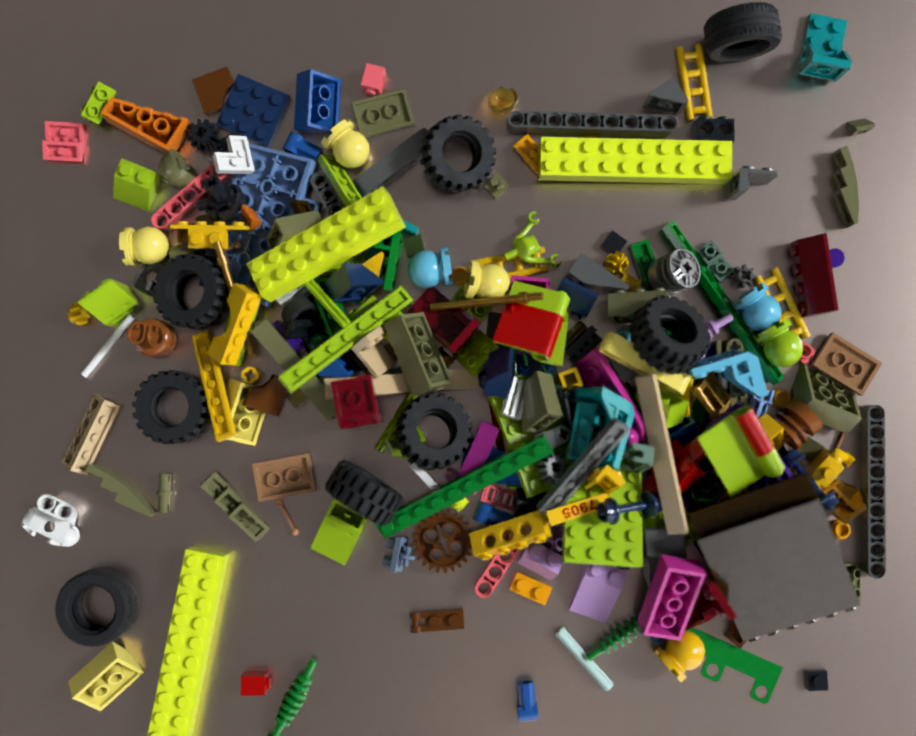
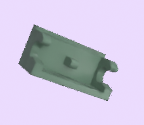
M637 443L630 444L625 448L622 456L623 459L630 460V465L624 464L621 465V468L633 471L635 474H641L653 466L654 446Z

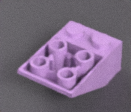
M563 522L553 526L550 525L552 537L547 538L545 542L528 544V547L522 550L517 563L552 581L558 575L563 564Z

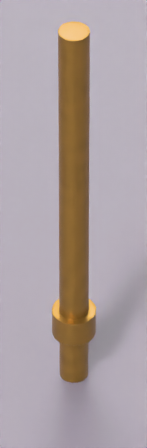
M221 241L214 242L213 245L217 255L216 261L218 266L221 267L228 293H230L234 282L228 266V256H225ZM248 332L244 344L248 355L255 354V349Z
M519 292L517 295L431 303L430 309L431 311L517 302L519 304H527L529 301L543 300L544 295L543 292Z

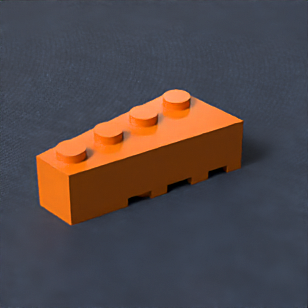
M112 97L101 111L106 122L163 154L170 149L177 151L188 135L187 129H192L188 118H179L172 116L170 113H161L154 111L152 108L136 106L134 103Z

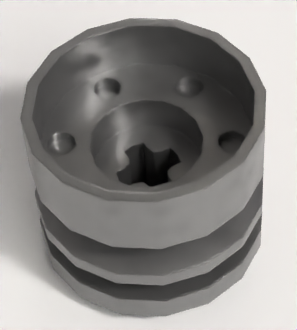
M679 248L652 261L648 267V280L653 289L664 288L668 290L671 296L696 286L700 280V265L696 257L686 249Z

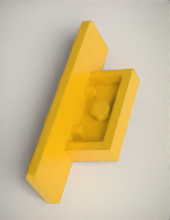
M176 221V225H170V229H188V248L215 249L213 243L221 241L223 249H228V230H250V226H244V222H232V226L225 225V222H213V225H207V222L195 221V225H188V221Z

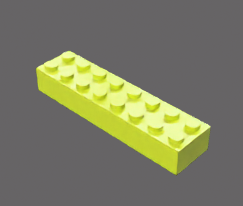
M382 186L246 264L261 297L269 302H273L406 226L390 194Z

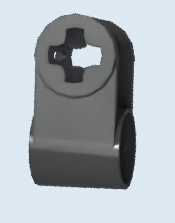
M561 425L531 437V439H534L544 433L552 448L555 449V447L570 440L571 430L567 426Z

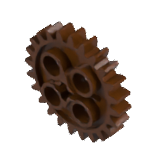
M440 510L439 515L434 513L431 518H425V522L419 521L421 527L415 526L414 529L418 534H412V537L417 539V541L412 542V545L417 546V548L413 550V553H420L417 560L423 558L422 566H425L427 563L430 564L429 570L436 567V573H438L440 568H443L444 573H446L447 568L450 567L452 572H454V565L461 568V560L467 563L465 555H472L468 549H472L469 543L471 541L469 533L473 532V530L466 529L469 526V522L463 524V516L457 519V512L451 516L450 510L446 512V515ZM446 524H452L454 531L448 534L444 531L443 527ZM436 525L440 526L443 538L448 539V541H446V547L449 551L450 557L446 556L443 544L438 543L440 541V535L437 531ZM432 530L436 533V538L428 540L425 533ZM453 542H457L461 545V549L454 552L450 549V545ZM440 549L443 555L440 558H434L432 551Z

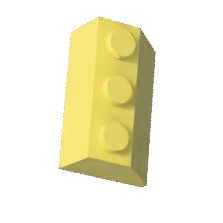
M229 378L226 394L237 435L227 440L255 446L266 413L242 404L249 386H257Z
M111 642L68 681L71 696L83 704L102 711L144 673V669L125 648Z

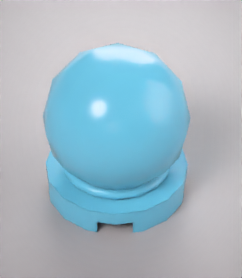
M448 246L440 247L441 252L439 253L432 250H422L411 257L408 263V274L415 285L422 288H431L437 286L441 281H445L446 286L453 285V279L449 280L448 277L452 275L450 257L445 255V252H448Z
M765 282L760 284V289L754 287L742 295L738 304L736 301L731 304L735 311L742 310L744 323L750 329L757 332H763L774 325L776 326L782 316L779 302L773 296L766 295L765 291L769 288Z

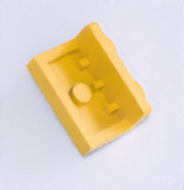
M606 465L602 469L598 467L586 479L587 483L584 488L588 489L597 484L610 494L621 488L626 481L622 479V475L617 470H612Z

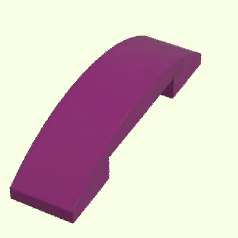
M482 420L456 478L486 463L500 428Z

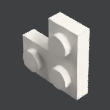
M229 135L226 138L229 153L215 152L212 155L216 173L252 174L255 169L247 136Z

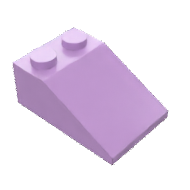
M584 565L569 610L606 624L621 592L628 571L613 566Z

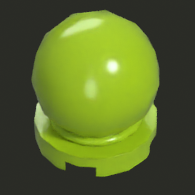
M789 318L754 336L756 343L761 341L764 343L763 352L765 358L771 364L778 367L794 365L800 360L803 353L801 338L795 332L789 330V326L792 325Z

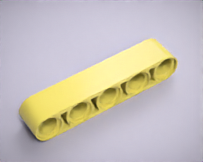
M609 331L606 333L598 349L602 354L641 376L656 374L659 386L676 395H684L691 380L690 375L685 372L682 374H666L665 371H656L655 367L651 368L645 360H641L640 354L635 352L633 348L634 343L616 333Z

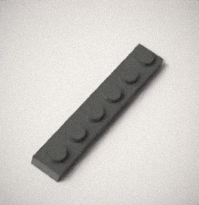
M613 417L536 505L538 510L547 515V511L562 507L631 430L628 425Z

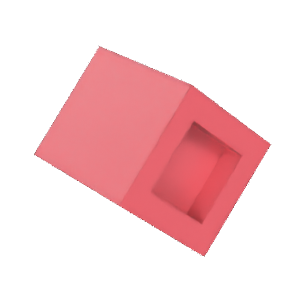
M366 63L361 81L362 91L370 96L381 94L386 78L384 67Z

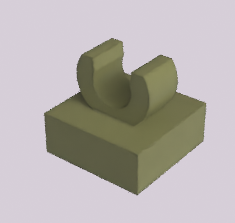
M495 172L483 184V187L496 200L509 188V184Z

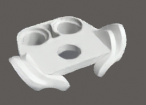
M48 494L42 495L38 499L37 507H30L21 522L22 527L31 536H35L36 532L50 538L47 543L51 545L73 546L80 537L79 530L75 526L78 515L77 509ZM48 500H52V506L49 509H46V502ZM69 508V515L67 517H63L62 513L64 509ZM49 521L55 524L52 532H46L44 529L45 524Z

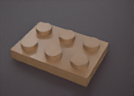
M830 333L811 366L859 396H863L882 365L880 361L835 333Z
M310 453L252 464L258 502L317 491Z

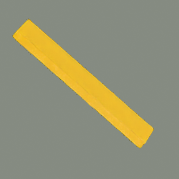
M207 329L191 337L215 439L221 442L237 434L220 365L207 354L213 340L212 332Z

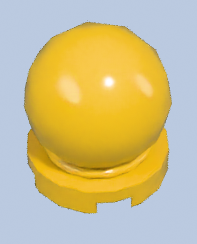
M684 631L681 641L668 639L666 649L662 650L658 647L654 653L676 678L682 682L687 678L684 674L685 670H693L700 666L704 659L705 648L699 636L693 632Z

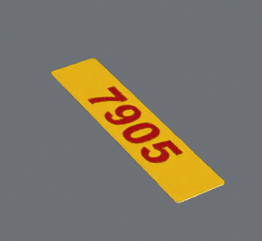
M606 492L547 511L550 525L553 526L596 512L597 505L606 498H609L608 493Z

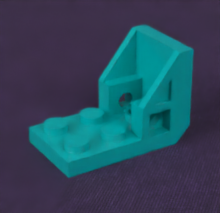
M810 13L798 66V73L800 75L836 82L851 69L852 60L847 51L842 50L848 20Z
M605 387L576 389V401L582 400L598 403L593 426L597 430L594 439L613 417L627 424L631 429L635 416L632 403ZM630 431L598 467L602 469L608 465L612 470H619Z

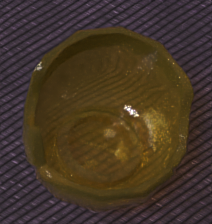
M503 86L493 90L488 98L489 108L498 115L510 114L518 103V94L515 89H505Z

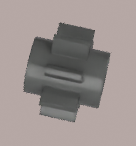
M746 264L742 265L741 269L738 266L735 267L734 271L736 273L730 275L735 281L733 285L739 284L741 289L745 288L746 284L748 286L753 285L751 280L757 277L753 275L752 271L754 268L749 269Z

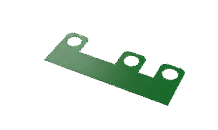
M690 628L685 630L695 633L704 643V656L707 659L701 671L703 677L717 682L720 680L725 666H728L756 679L750 693L752 699L763 704L769 702L783 667L698 629ZM710 664H715L719 668V673L714 677L707 674V667ZM765 686L768 690V695L765 698H758L756 695L757 687Z

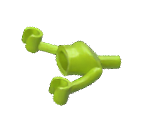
M533 211L529 214L527 225L513 239L514 249L504 253V258L507 261L518 256L527 263L550 264L553 268H558L562 261L558 263L553 261V259L558 257V254L552 255L551 258L531 257L533 254L541 252L540 246L533 234L525 237L531 227L539 222V218L536 220L531 219V217L536 215V212Z

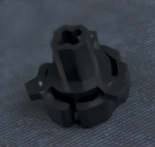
M212 176L203 183L207 194L204 200L197 203L199 211L205 210L209 218L214 222H218L220 220L219 217L223 222L234 218L241 211V206L246 203L244 193L239 186L232 184L233 180L230 177L224 178L221 182L219 177Z

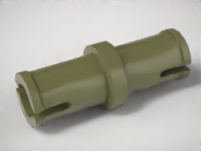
M159 473V490H157L158 513L171 512L170 496L173 495L171 490L172 473Z

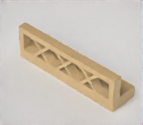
M93 394L61 461L66 468L73 472L84 475L88 474L86 469L89 464L94 462L120 408L119 404L106 400L98 394Z

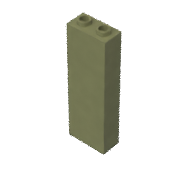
M262 319L254 324V329L251 333L284 371H287L303 359L302 355L298 354L272 325L273 322L267 319L264 321ZM318 374L299 387L327 421H333L337 417L334 399L325 400L324 381Z

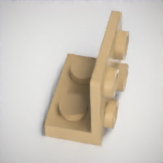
M384 324L367 334L351 348L375 378H378L396 364L395 360L380 343L386 337L384 335L386 332Z

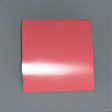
M45 121V140H42L43 160L82 162L85 144V123Z

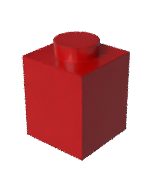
M245 671L241 675V696H265L271 688V677H268V671Z

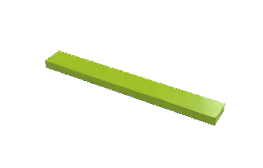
M399 286L352 321L347 327L340 330L278 377L279 381L290 394L350 350L367 334L412 303L413 299L402 286Z

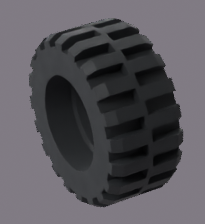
M461 114L454 115L453 117L448 116L431 127L426 132L427 135L423 137L421 142L423 146L419 152L422 155L420 163L421 166L424 165L426 168L424 170L425 175H430V181L433 184H439V188L443 190L448 189L449 192L466 191L484 182L486 176L491 174V166H494L496 162L493 155L497 154L496 148L492 147V143L495 141L493 137L490 138L487 133L490 132L488 128L485 127L483 129L481 127L482 122L478 119L472 121L473 118L471 116L462 117ZM452 136L460 137L469 144L473 160L470 168L466 171L459 172L453 170L445 162L442 149L447 138Z
M188 253L186 255H177L175 259L171 258L166 262L167 266L160 268L159 271L161 273L156 275L155 281H157L156 286H153V292H155V296H153L154 303L158 304L156 309L159 313L163 314L162 317L172 325L198 330L213 326V321L219 322L222 319L221 314H226L228 310L226 306L229 293L221 267L218 266L217 262L200 255ZM198 274L203 282V296L194 308L188 310L182 299L183 287L188 279Z
M661 296L653 298L633 318L630 325V339L634 343L633 348L635 352L640 354L639 357L642 361L645 360L648 366L651 368L655 367L656 371H665L666 374H682L688 371L707 353L710 347L711 336L710 332H708L709 327L704 322L702 314H699L694 306L688 305L687 301H681L678 297ZM662 328L671 332L678 342L672 340Z
M176 370L159 371L158 374L150 375L148 381H143L139 385L141 390H136L134 394L137 400L136 402L132 401V407L136 408V412L132 414L133 419H138L136 426L138 429L144 430L143 435L151 437L152 441L157 443L180 444L191 441L193 437H198L201 434L202 429L207 427V419H211L202 382L198 381V378L186 372ZM170 389L180 390L188 401V413L185 419L180 424L174 426L165 424L160 419L157 411L161 395Z
M428 393L426 396L421 395L406 406L397 419L395 436L398 438L396 440L397 447L400 446L402 449L400 453L402 456L406 455L409 458L407 460L409 463H416L417 468L420 469L425 467L428 470L434 471L435 469L440 470L452 465L464 455V452L470 446L469 441L472 440V433H470L472 422L467 421L470 416L468 412L464 413L462 411L464 406L461 403L455 404L454 398L450 396L447 399L445 394L439 393L437 396L434 393ZM433 415L446 423L450 432V439L445 447L433 449L426 446L420 440L417 434V423L423 416Z
M342 460L337 464L325 483V490L333 498L360 516L381 526L390 523L403 502V496L390 485L346 460Z

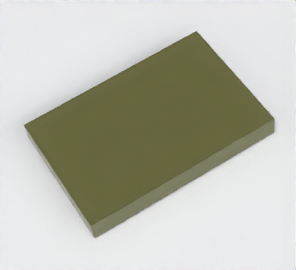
M405 88L351 102L358 132L364 135L366 139L415 126Z

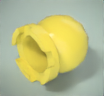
M344 119L331 129L332 134L328 139L326 137L322 139L321 145L327 151L333 149V157L338 164L344 168L355 169L362 166L368 160L370 154L369 143L364 135L353 131L355 125L350 119L347 121Z
M146 226L139 228L135 232L132 227L123 228L124 232L119 234V249L124 250L125 258H122V261L126 266H135L138 261L143 264L152 265L161 262L167 256L169 250L168 239L157 228Z
M470 260L466 273L470 274L468 283L464 282L463 296L465 298L473 299L474 295H477L479 298L505 296L509 292L510 278L504 268L496 264H486L480 267L479 261Z

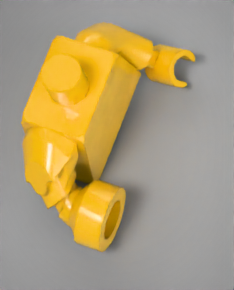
M824 447L805 470L821 489H826L843 471L844 466L842 462L849 468L851 467L850 464L857 461V459L849 452L846 453L839 448H835L830 452Z

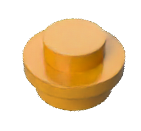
M459 266L452 270L450 277L455 285L461 286L464 285V282H468L469 273H466V268Z
M785 389L774 390L772 404L778 408H783L791 400L790 394Z
M836 520L831 525V531L835 538L845 539L850 535L851 527L848 523L845 525L840 520Z

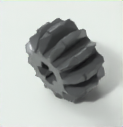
M555 452L540 459L541 461H536L535 464L539 466V469H536L535 472H540L538 479H544V484L546 485L550 483L555 485L566 472L565 468L569 467L568 464H564L566 457H560V453Z

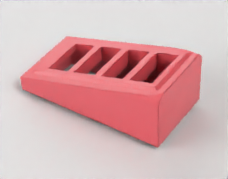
M491 484L483 489L480 501L513 511V506H509L512 495H515V491ZM490 488L494 489L491 500L487 499ZM497 491H501L498 502L494 501ZM508 493L506 503L503 504L502 500L504 494Z

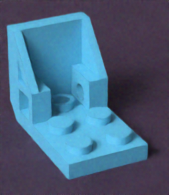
M733 349L699 360L691 369L685 371V373L695 377V379L706 377V373L714 371V373L721 372L724 379L747 394L757 397L768 395L759 359L747 351Z

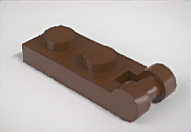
M463 608L414 611L409 613V619L412 621L410 633L464 629ZM425 618V624L420 625L419 619Z

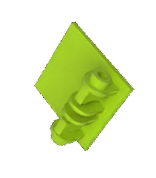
M479 329L452 356L474 377L475 375L478 376L483 370L482 365H484V360L488 361L489 353L500 347L493 343Z

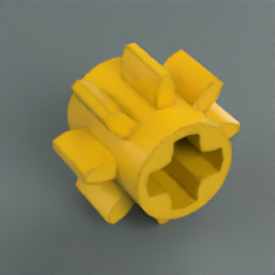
M616 251L615 254L611 253L605 260L606 270L615 276H618L619 273L623 274L629 266L628 257L619 251Z
M78 301L71 303V308L67 310L70 322H76V325L79 324L80 326L89 323L88 318L92 317V314L82 307Z

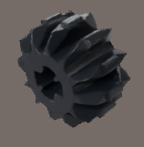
M197 119V124L191 123L193 128L187 129V132L190 134L187 140L191 142L193 148L197 147L198 151L202 152L204 148L206 151H209V146L214 147V141L220 140L217 136L220 134V131L215 129V123H210L208 119H205L203 122Z

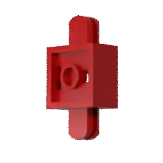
M697 438L687 446L677 439L670 443L681 494L707 474L698 463L706 454ZM652 466L649 469L653 474L642 482L643 492L649 491L659 494L654 467Z

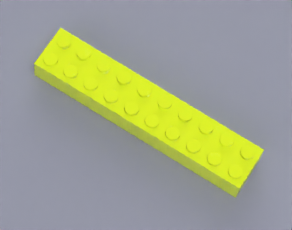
M541 137L538 143L539 181L727 184L732 180V141Z
M193 546L185 550L147 736L193 735L229 553Z

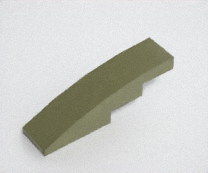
M844 146L833 153L839 167L833 173L839 190L833 194L845 224L849 228L858 223L859 196L854 164L848 146Z
M97 463L88 465L87 472L103 479L100 486L117 494L115 502L148 517L156 515L157 511L145 497L124 479Z
M215 471L200 484V487L214 499V502L228 514V517L255 542L270 529L249 504Z

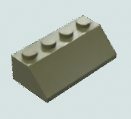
M424 312L399 315L384 324L387 336L392 343L394 353L398 358L401 370L405 375L413 397L453 383Z

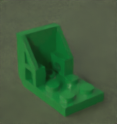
M400 231L371 246L375 250L383 251L387 254L384 262V267H386L387 271L386 275H382L383 284L381 285L386 294H390L395 290L403 237Z

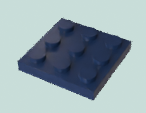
M238 74L216 122V126L237 136H247V140L269 148L291 96Z

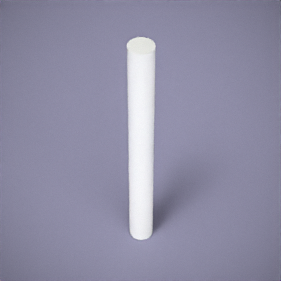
M127 315L80 373L82 376L87 378L134 321L135 318L132 315Z

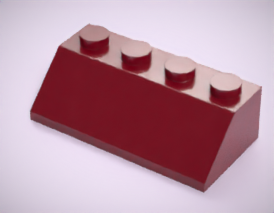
M827 233L795 240L791 243L789 252L794 262L792 271L794 276H796L795 290L799 294L798 310L802 313V318L838 311Z

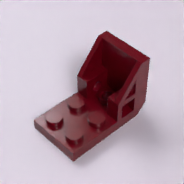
M435 287L427 288L406 314L424 312L434 338L455 355L480 327V322L461 308L431 311V303L449 302L450 300Z
M371 374L331 381L340 429L384 422L383 415L379 411Z
M706 576L685 630L706 623L717 615H720L722 618L726 617L730 621L737 617L716 583Z

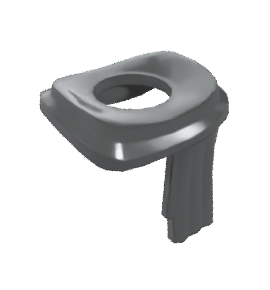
M156 263L152 265L144 264L134 278L135 288L148 296H155L153 286H156V283L153 280H149L148 284H146L144 277L148 272H155L157 275H160L161 272L159 270L162 266Z

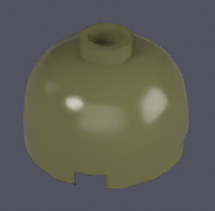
M174 149L167 151L160 160L159 170L162 174L161 179L167 185L172 184L175 187H185L198 174L190 163L187 165L184 161L185 158Z

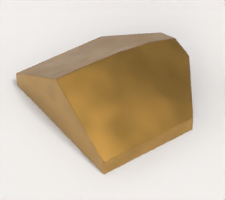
M837 480L823 491L825 495H828L835 490V496L840 502L834 506V511L829 512L845 525L866 510L864 496L855 486Z

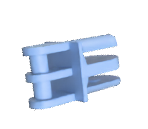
M767 390V401L763 400L764 397L757 398L754 395L748 397L750 399L748 405L752 406L757 417H762L767 413L769 405H772L774 390Z

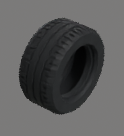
M750 2L723 9L709 17L703 28L707 55L717 62H738L764 55L774 50L782 39L778 9L766 2Z
M95 568L74 576L65 583L56 599L55 615L59 628L62 629L66 637L68 636V639L82 646L96 647L113 641L128 630L137 614L138 598L136 597L137 594L133 588L134 586L131 585L127 577L125 578V575L108 568ZM96 586L103 588L110 593L114 600L115 613L108 626L98 627L91 625L83 618L79 602L82 593L87 587Z

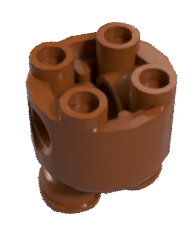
M147 318L141 322L136 321L131 324L127 331V339L134 344L135 349L141 354L160 358L172 353L176 344V333L174 327L167 322L155 318Z

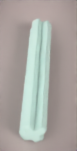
M564 627L558 629L555 633L556 637L604 691L610 690L613 682L593 660H588L586 657L587 653Z

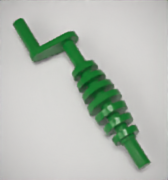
M630 617L631 624L627 620L623 621L625 628L620 623L617 624L618 633L612 628L610 632L613 636L610 637L607 633L605 635V642L601 638L599 646L586 654L588 660L592 661L603 652L610 654L609 648L611 647L614 651L618 650L615 645L616 643L621 647L625 646L622 639H625L629 644L632 642L628 636L629 634L634 639L637 637L635 630H638L641 634V628L635 617Z
M310 659L304 672L298 673L297 679H294L292 685L287 689L288 692H285L284 699H282L280 704L281 707H279L278 714L275 717L277 724L272 734H267L266 736H279L283 728L290 725L291 720L295 718L300 707L303 706L307 696L306 692L309 691V685L312 683L310 676L317 664L315 659Z

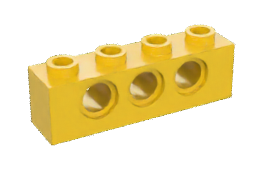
M538 510L471 532L469 535L473 556L481 560H490L494 555H505L510 553L512 549H524L528 547V544L534 542L536 544L543 543L547 538L552 537L548 516ZM531 527V532L526 535L527 529ZM511 533H513V537L509 541V536ZM495 539V544L491 546L492 541Z

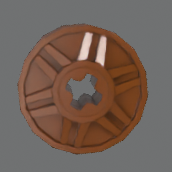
M792 398L783 406L785 414L778 411L775 414L776 417H772L784 428V442L797 450L802 446V443L808 441L806 434L813 436L823 427L819 417L797 398Z

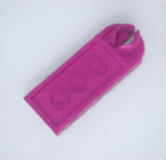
M598 347L576 362L574 367H577L578 373L587 388L605 387L632 403L635 416L625 448L632 443L639 444L647 438L644 419L608 363L605 355L598 350Z

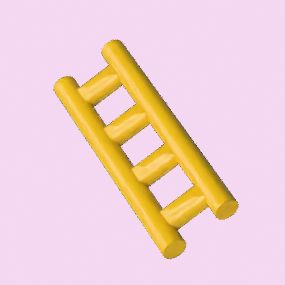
M701 43L695 44V51L684 52L683 46L676 47L681 87L688 99V104L685 107L687 122L694 121L695 114L705 113V116H708L709 119L713 118ZM696 58L698 69L687 70L685 60ZM699 77L700 87L690 89L688 78ZM702 95L703 106L692 107L691 96Z
M544 246L540 247L541 252L533 254L532 257H540V254H544ZM503 254L475 259L479 261L480 267L495 263L504 268L503 262L506 261ZM518 256L509 259L514 260L516 271L507 272L510 279L512 275L530 276L549 272L548 264L534 263V267L523 269L522 261Z
M779 268L772 269L773 276L763 280L761 275L754 278L759 289L761 288L760 284L763 282L767 286L777 282L781 293L773 297L778 302L785 299L789 308L788 311L782 313L779 323L793 317L798 327L790 331L795 332L797 335L801 334L803 339L810 337L811 335Z

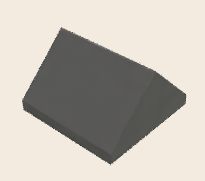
M673 77L650 91L643 103V107L680 115L688 104V99Z

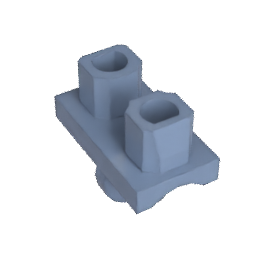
M409 537L387 538L386 548L393 549V555H385L382 565L389 568V572H402L403 566H408L409 560H415L416 556L410 554L412 547L407 546Z

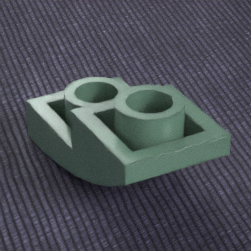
M712 240L696 250L719 284L734 274V269L724 259V254Z

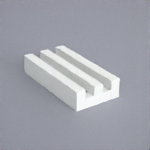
M515 376L511 377L508 398L504 399L501 410L502 415L516 421L521 420L523 414L524 380H518ZM517 384L518 386H517V389H516L515 396L513 397V401H512L513 404H512V407H511V411L508 412V411H509V407H510V403H511V400H512L513 392H514V389H515V385Z
M416 463L410 466L432 491L440 487L424 468H417Z

